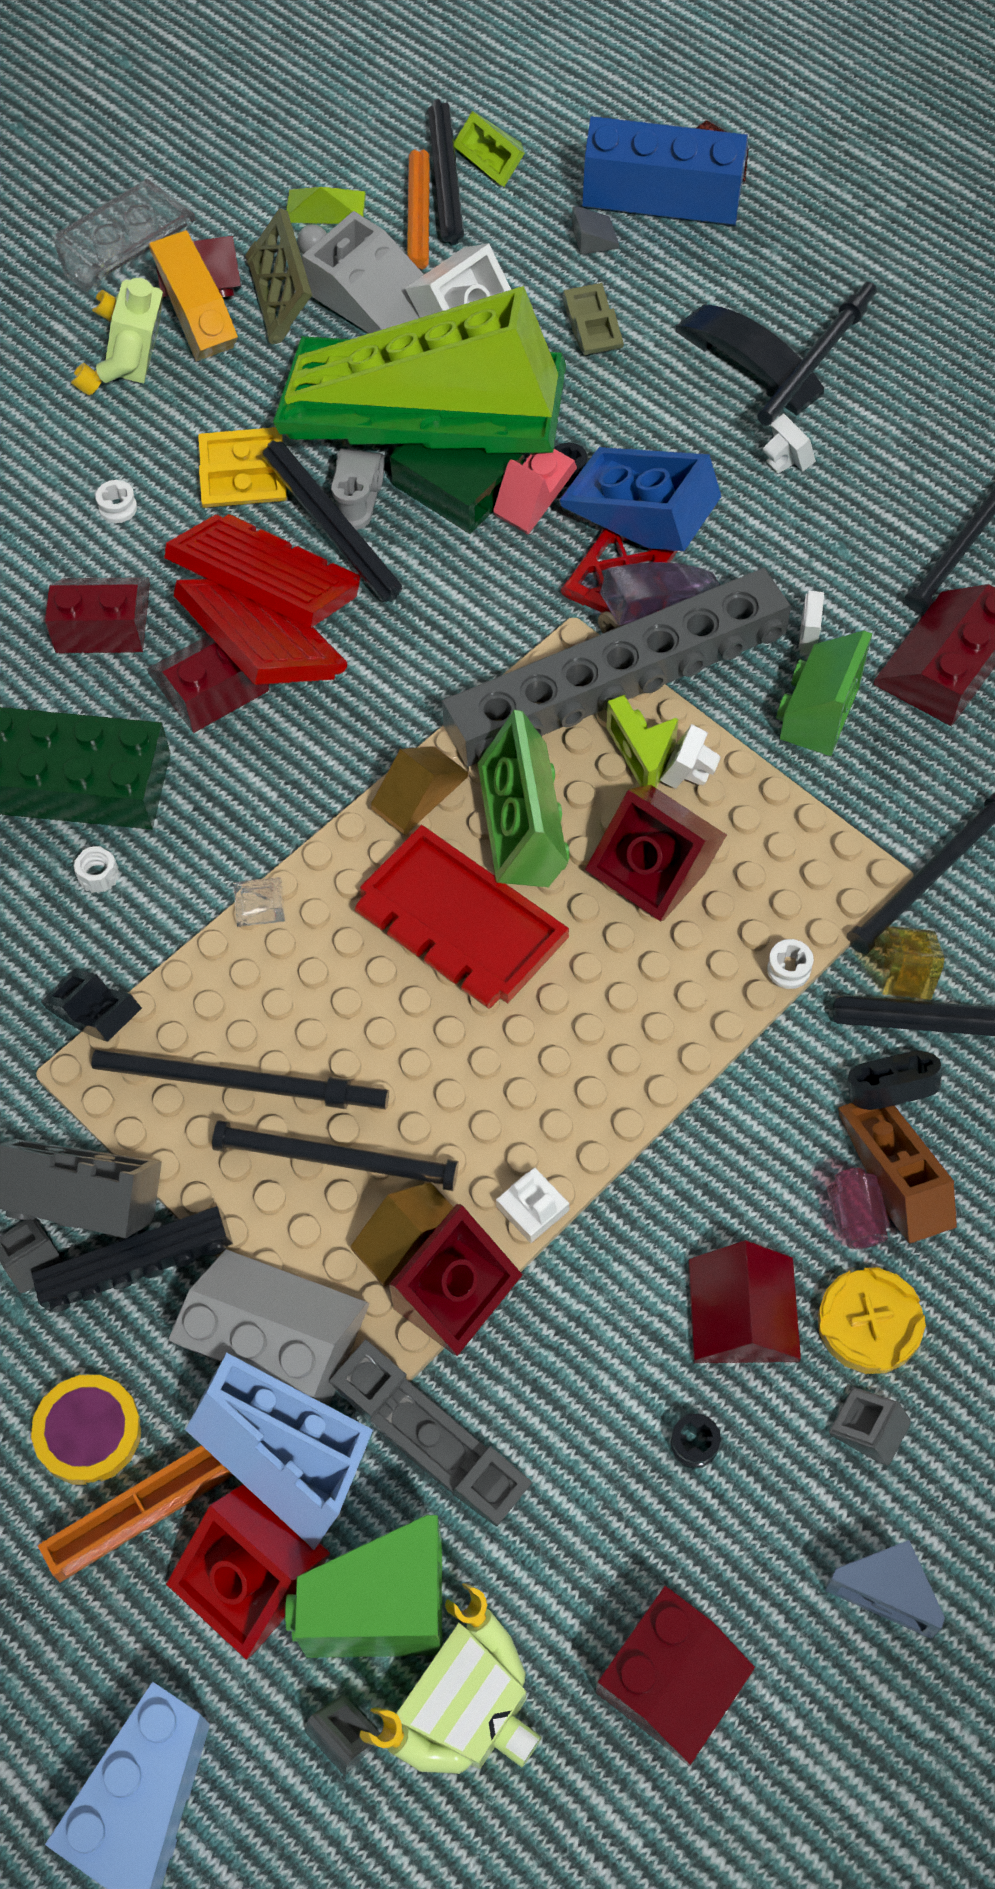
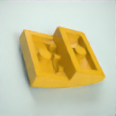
M276 427L198 434L200 452L199 474L203 508L287 501L286 485L262 456V452L267 448L268 443L271 441L283 442V434H279Z

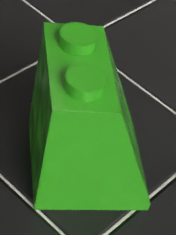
M438 1515L423 1516L297 1576V1593L287 1594L285 1621L286 1630L292 1631V1641L298 1642L306 1658L436 1656L442 1648V1536Z

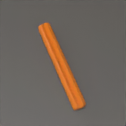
M414 149L409 154L407 256L418 268L423 270L429 265L430 162L429 153L426 150L417 151Z

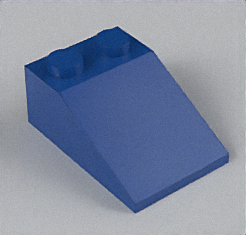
M598 447L561 497L560 503L563 508L646 548L685 551L722 496L710 454Z

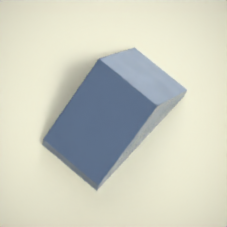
M910 1540L836 1568L825 1589L826 1592L930 1639L941 1630L945 1619Z

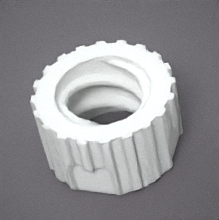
M101 846L88 847L82 850L80 855L74 860V871L78 882L86 891L100 893L116 885V880L119 879V870L112 852L105 850ZM102 865L107 867L105 871L98 875L87 873V870L92 866Z

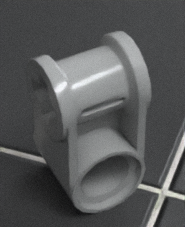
M340 449L337 457L336 472L332 482V495L336 500L335 505L352 526L358 530L368 525L372 519L377 494L381 490L383 482L384 455L382 453Z

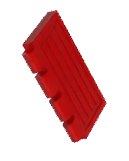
M215 514L166 542L165 559L310 629L352 601L358 594L360 575L335 563L327 566V559L299 546L292 548L290 542L263 529L256 531V526L231 514L225 517Z
M209 579L176 580L173 596L254 685L334 680L335 675L341 674L346 670L347 661L314 627L310 629Z
M422 824L360 886L362 898L355 906V912L380 930H384L394 921L388 929L387 935L415 956L420 957L430 947L431 949L426 954L424 962L452 983L457 984L466 974L469 975L464 980L461 989L488 1009L492 1008L499 999L508 1004L569 938V928L506 883H497L496 876Z

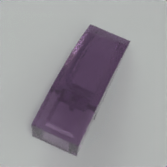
M664 562L637 563L607 568L600 594L618 625H622L718 587L720 583L713 572L695 566Z

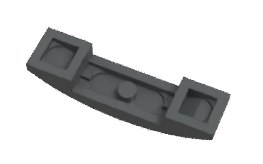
M365 1339L330 1379L329 1383L410 1460L460 1501L497 1527L533 1482L490 1446L487 1449L412 1385L406 1379L407 1374Z

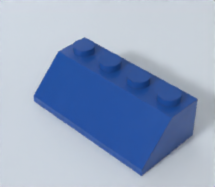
M590 116L584 163L583 208L736 226L748 149V135Z

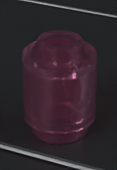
M862 1168L847 1169L834 1176L835 1181L827 1187V1192L839 1237L845 1239L849 1249H864L885 1242L888 1239L886 1228L889 1227L890 1222L877 1176L865 1174V1170Z

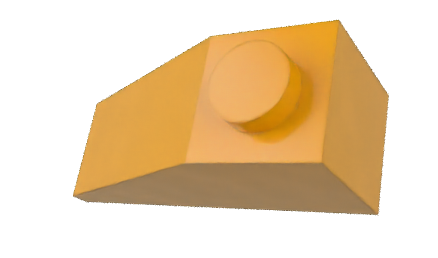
M187 230L150 242L148 246L195 361L232 349L238 339V335L224 300Z

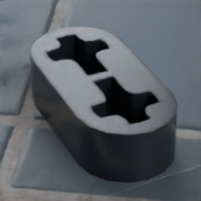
M910 1051L865 1062L853 1067L848 1074L850 1101L855 1106L867 1110L882 1109L926 1098L936 1094L942 1085L940 1059L926 1051Z

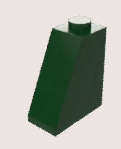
M422 443L399 444L390 456L392 484L468 534H471L493 513L508 462L512 459L523 465V454L486 453L485 448L431 449L426 448Z

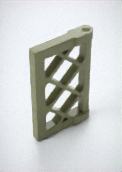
M279 208L257 242H253L245 255L266 325L267 337L271 344H278L283 341L291 329V324L312 296L288 211ZM278 236H280V243L276 245ZM277 252V257H276V262H275V266H274V271H273V273H270V272H271V267H272L273 258H274V253ZM286 261H287L288 271H287V273H284V271H285V266H286ZM282 280H285L282 299L278 301ZM268 281H271L270 290L267 287ZM280 308L278 318H276V309Z

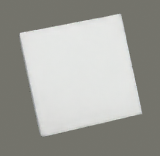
M808 591V594L805 596L798 647L800 653L810 654L814 644L818 643L822 622L824 592Z

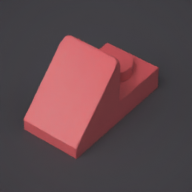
M554 449L553 453H531L523 465L511 459L507 464L494 506V515L529 535L577 469L575 460Z

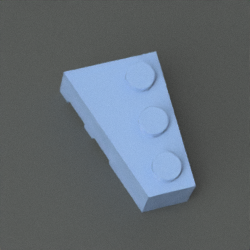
M228 1353L224 1356L205 1389L185 1429L313 1550H315L339 1515L373 1432V1429Z
M152 1682L45 1845L106 1889H161L169 1860L172 1859L177 1831L186 1800H189L210 1723L200 1713Z

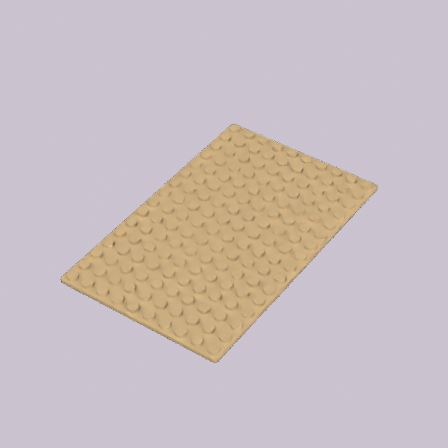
M569 618L504 674L592 639L600 634L580 619ZM666 684L653 693H643L629 699L628 702L632 709H639L641 711L647 728L677 718L676 743L691 724L708 732L704 745L717 753L721 758L713 775L709 774L704 785H698L684 779L675 789L660 781L657 789L727 834L705 875L664 921L660 922L585 870L628 789L640 787L606 728L607 710L590 715L575 726L562 727L542 736L547 744L550 763L555 768L554 788L557 802L562 807L561 826L564 842L569 846V861L566 868L561 871L549 888L516 884L507 885L569 928V938L508 1004L499 999L492 1008H486L461 989L464 980L469 975L466 974L457 984L452 983L424 962L426 954L431 949L430 947L420 957H417L387 935L388 929L394 921L384 930H380L355 912V906L362 898L360 886L421 824L495 876L478 764L466 766L444 726H442L418 747L435 746L468 771V778L406 835L402 834L371 809V802L386 776L385 774L128 993L135 998L142 1009L108 1042L81 1032L37 1070L36 1075L40 1084L111 1154L162 1161L157 1199L178 1220L218 1206L225 1214L233 1245L225 1247L227 1250L368 1302L369 1307L349 1357L366 1339L407 1374L406 1379L411 1382L444 1349L443 1346L394 1310L389 1284L383 1287L350 1247L388 1194L428 1182L233 1148H226L224 1152L214 1151L212 1149V1138L218 1120L230 1122V1127L437 1163L446 1164L448 1159L459 1161V1168L454 1191L443 1190V1184H432L453 1207L456 1204L463 1205L519 1271L522 1272L850 946L851 942L847 939V933L854 926L861 927L914 876L912 871ZM786 939H795L803 942L813 953L814 962L810 977L803 986L795 989L779 987L772 982L767 971L771 949L778 942ZM785 957V970H796L795 958ZM103 1050L328 1081L329 1077L350 1079L351 1085L389 1090V1101L386 1110L348 1105L347 1109L326 1107L325 1101L95 1070L92 1069L91 1062L94 1051ZM535 1167L570 1204L569 1211L530 1243L496 1207V1199Z

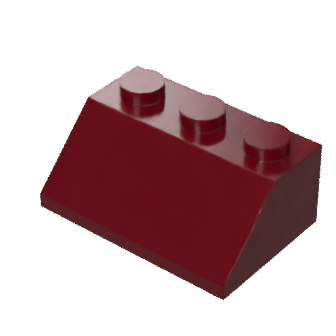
M985 584L942 591L875 678L873 685L952 727L995 668V587Z

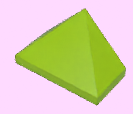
M474 111L471 112L454 141L456 149L503 187H505L525 154L521 142Z
M329 187L289 190L286 211H288L291 223L339 224L353 211L364 217L366 191Z

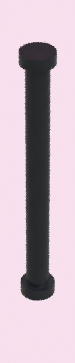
M995 488L920 585L911 588L906 594L905 603L911 610L917 613H925L930 608L932 596L995 516Z
M995 793L985 800V807L861 927L854 926L847 933V939L851 942L850 945L857 952L865 955L868 954L875 947V940L995 824Z
M221 1120L217 1121L212 1138V1149L214 1151L224 1152L226 1148L251 1151L443 1184V1190L454 1191L458 1176L459 1161L448 1159L446 1164L232 1128L230 1127V1122Z

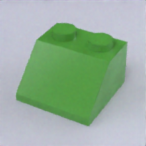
M860 631L814 644L808 660L799 659L791 681V685L796 686L793 695L784 694L777 712L776 719L783 721L780 740L832 756L860 688L873 633Z

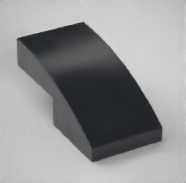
M74 969L41 1001L46 1009L68 1024L106 1042L142 1009L130 993L109 989L97 974Z

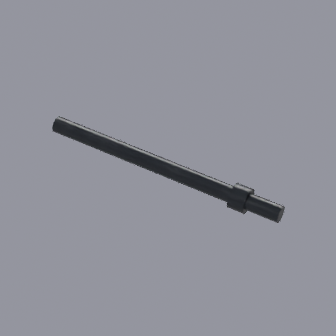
M865 282L856 294L848 296L839 307V315L758 413L757 418L762 425L769 426L773 423L851 325L858 323L867 312V304L877 293V288L873 283Z
M95 1050L91 1062L92 1069L319 1100L325 1101L326 1107L347 1109L348 1105L386 1110L389 1101V1090L351 1085L350 1079L329 1077L328 1081L103 1050Z

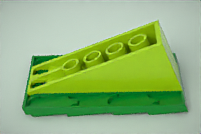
M521 286L353 339L301 336L273 423L279 434H286L287 437L295 440L348 439L350 444L422 443L423 446L431 449L485 448L486 453H553L566 363L562 353L549 351L525 287Z

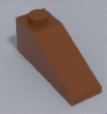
M853 1103L838 1107L839 1117L886 1213L907 1242L911 1244L957 1228L954 1180L895 1105L876 1110L861 1109Z

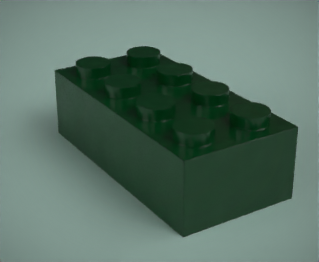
M0 707V815L153 830L171 755L162 722Z

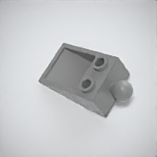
M355 211L350 213L328 233L322 227L314 224L307 225L301 229L297 237V244L303 253L302 261L313 298L367 333H373L420 318L405 288L424 274L385 230Z

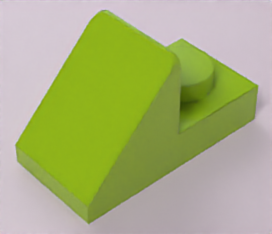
M625 695L609 700L606 722L608 732L640 787L652 785L657 788L676 744L678 719L673 718L647 728L643 714L639 709H632Z

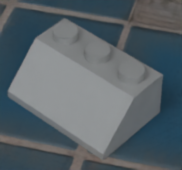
M226 1249L189 1289L168 1341L220 1363L226 1353L302 1393L330 1405L336 1390L329 1383L330 1379L348 1360L369 1303Z

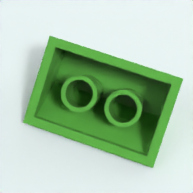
M513 710L477 763L496 882L549 888L561 871L566 868L569 861V846L564 842L561 826L562 807L557 802L554 788L555 768L550 763L547 744L523 711Z

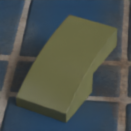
M603 283L563 291V302L577 343L584 355L623 348L624 342L614 308H609Z

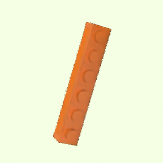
M200 1445L37 1546L52 1575L61 1583L234 1475Z

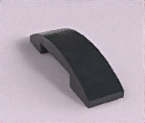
M702 305L676 325L675 332L702 351L706 352L712 346H715L766 381V395L770 398L802 360L786 343L754 320L727 308ZM814 373L810 375L785 406L787 410L796 416L824 394V386Z

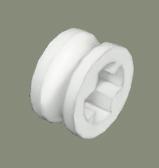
M111 480L98 488L96 501L103 519L112 523H122L135 515L137 503L130 484L121 480ZM115 499H120V503L113 504L112 501Z
M786 939L778 942L771 949L767 965L768 976L772 982L782 988L795 989L803 986L808 981L814 962L812 951L806 944L795 939ZM785 957L796 959L795 965L797 966L795 971L785 970Z

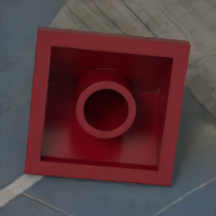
M456 1204L393 1279L389 1287L394 1310L449 1352L458 1356L523 1274L461 1204Z
M744 1240L689 1259L694 1363L800 1362L801 1353L793 1257Z

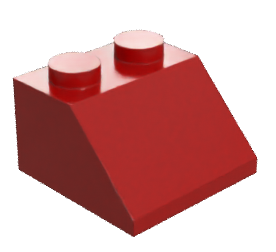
M242 1484L209 1506L166 1585L247 1660L284 1620L287 1594L297 1593V1576L323 1565L330 1552L320 1543L313 1550Z

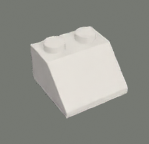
M489 243L462 248L405 288L420 318L511 290Z

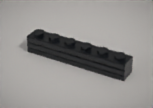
M216 1206L31 1273L38 1303L48 1311L60 1312L68 1309L73 1302L94 1300L102 1295L101 1292L106 1290L127 1288L136 1279L157 1277L164 1272V1269L169 1267L190 1265L195 1261L194 1258L202 1255L213 1256L220 1254L226 1250L225 1247L233 1245L225 1214Z

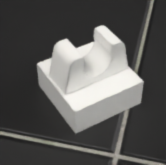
M782 414L771 424L774 437L765 445L763 451L769 457L766 460L767 463L777 473L784 471L793 464L803 472L816 462L810 439L785 414Z
M693 724L690 725L675 744L660 781L675 789L684 779L698 785L706 783L709 774L713 775L721 758L717 753L704 745L708 732Z
M535 1167L496 1199V1207L530 1243L569 1211L570 1204Z

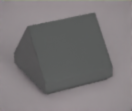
M344 1694L312 1714L307 1721L306 1734L344 1777L374 1747V1745L364 1743L361 1740L360 1731L369 1732L376 1737L380 1735Z

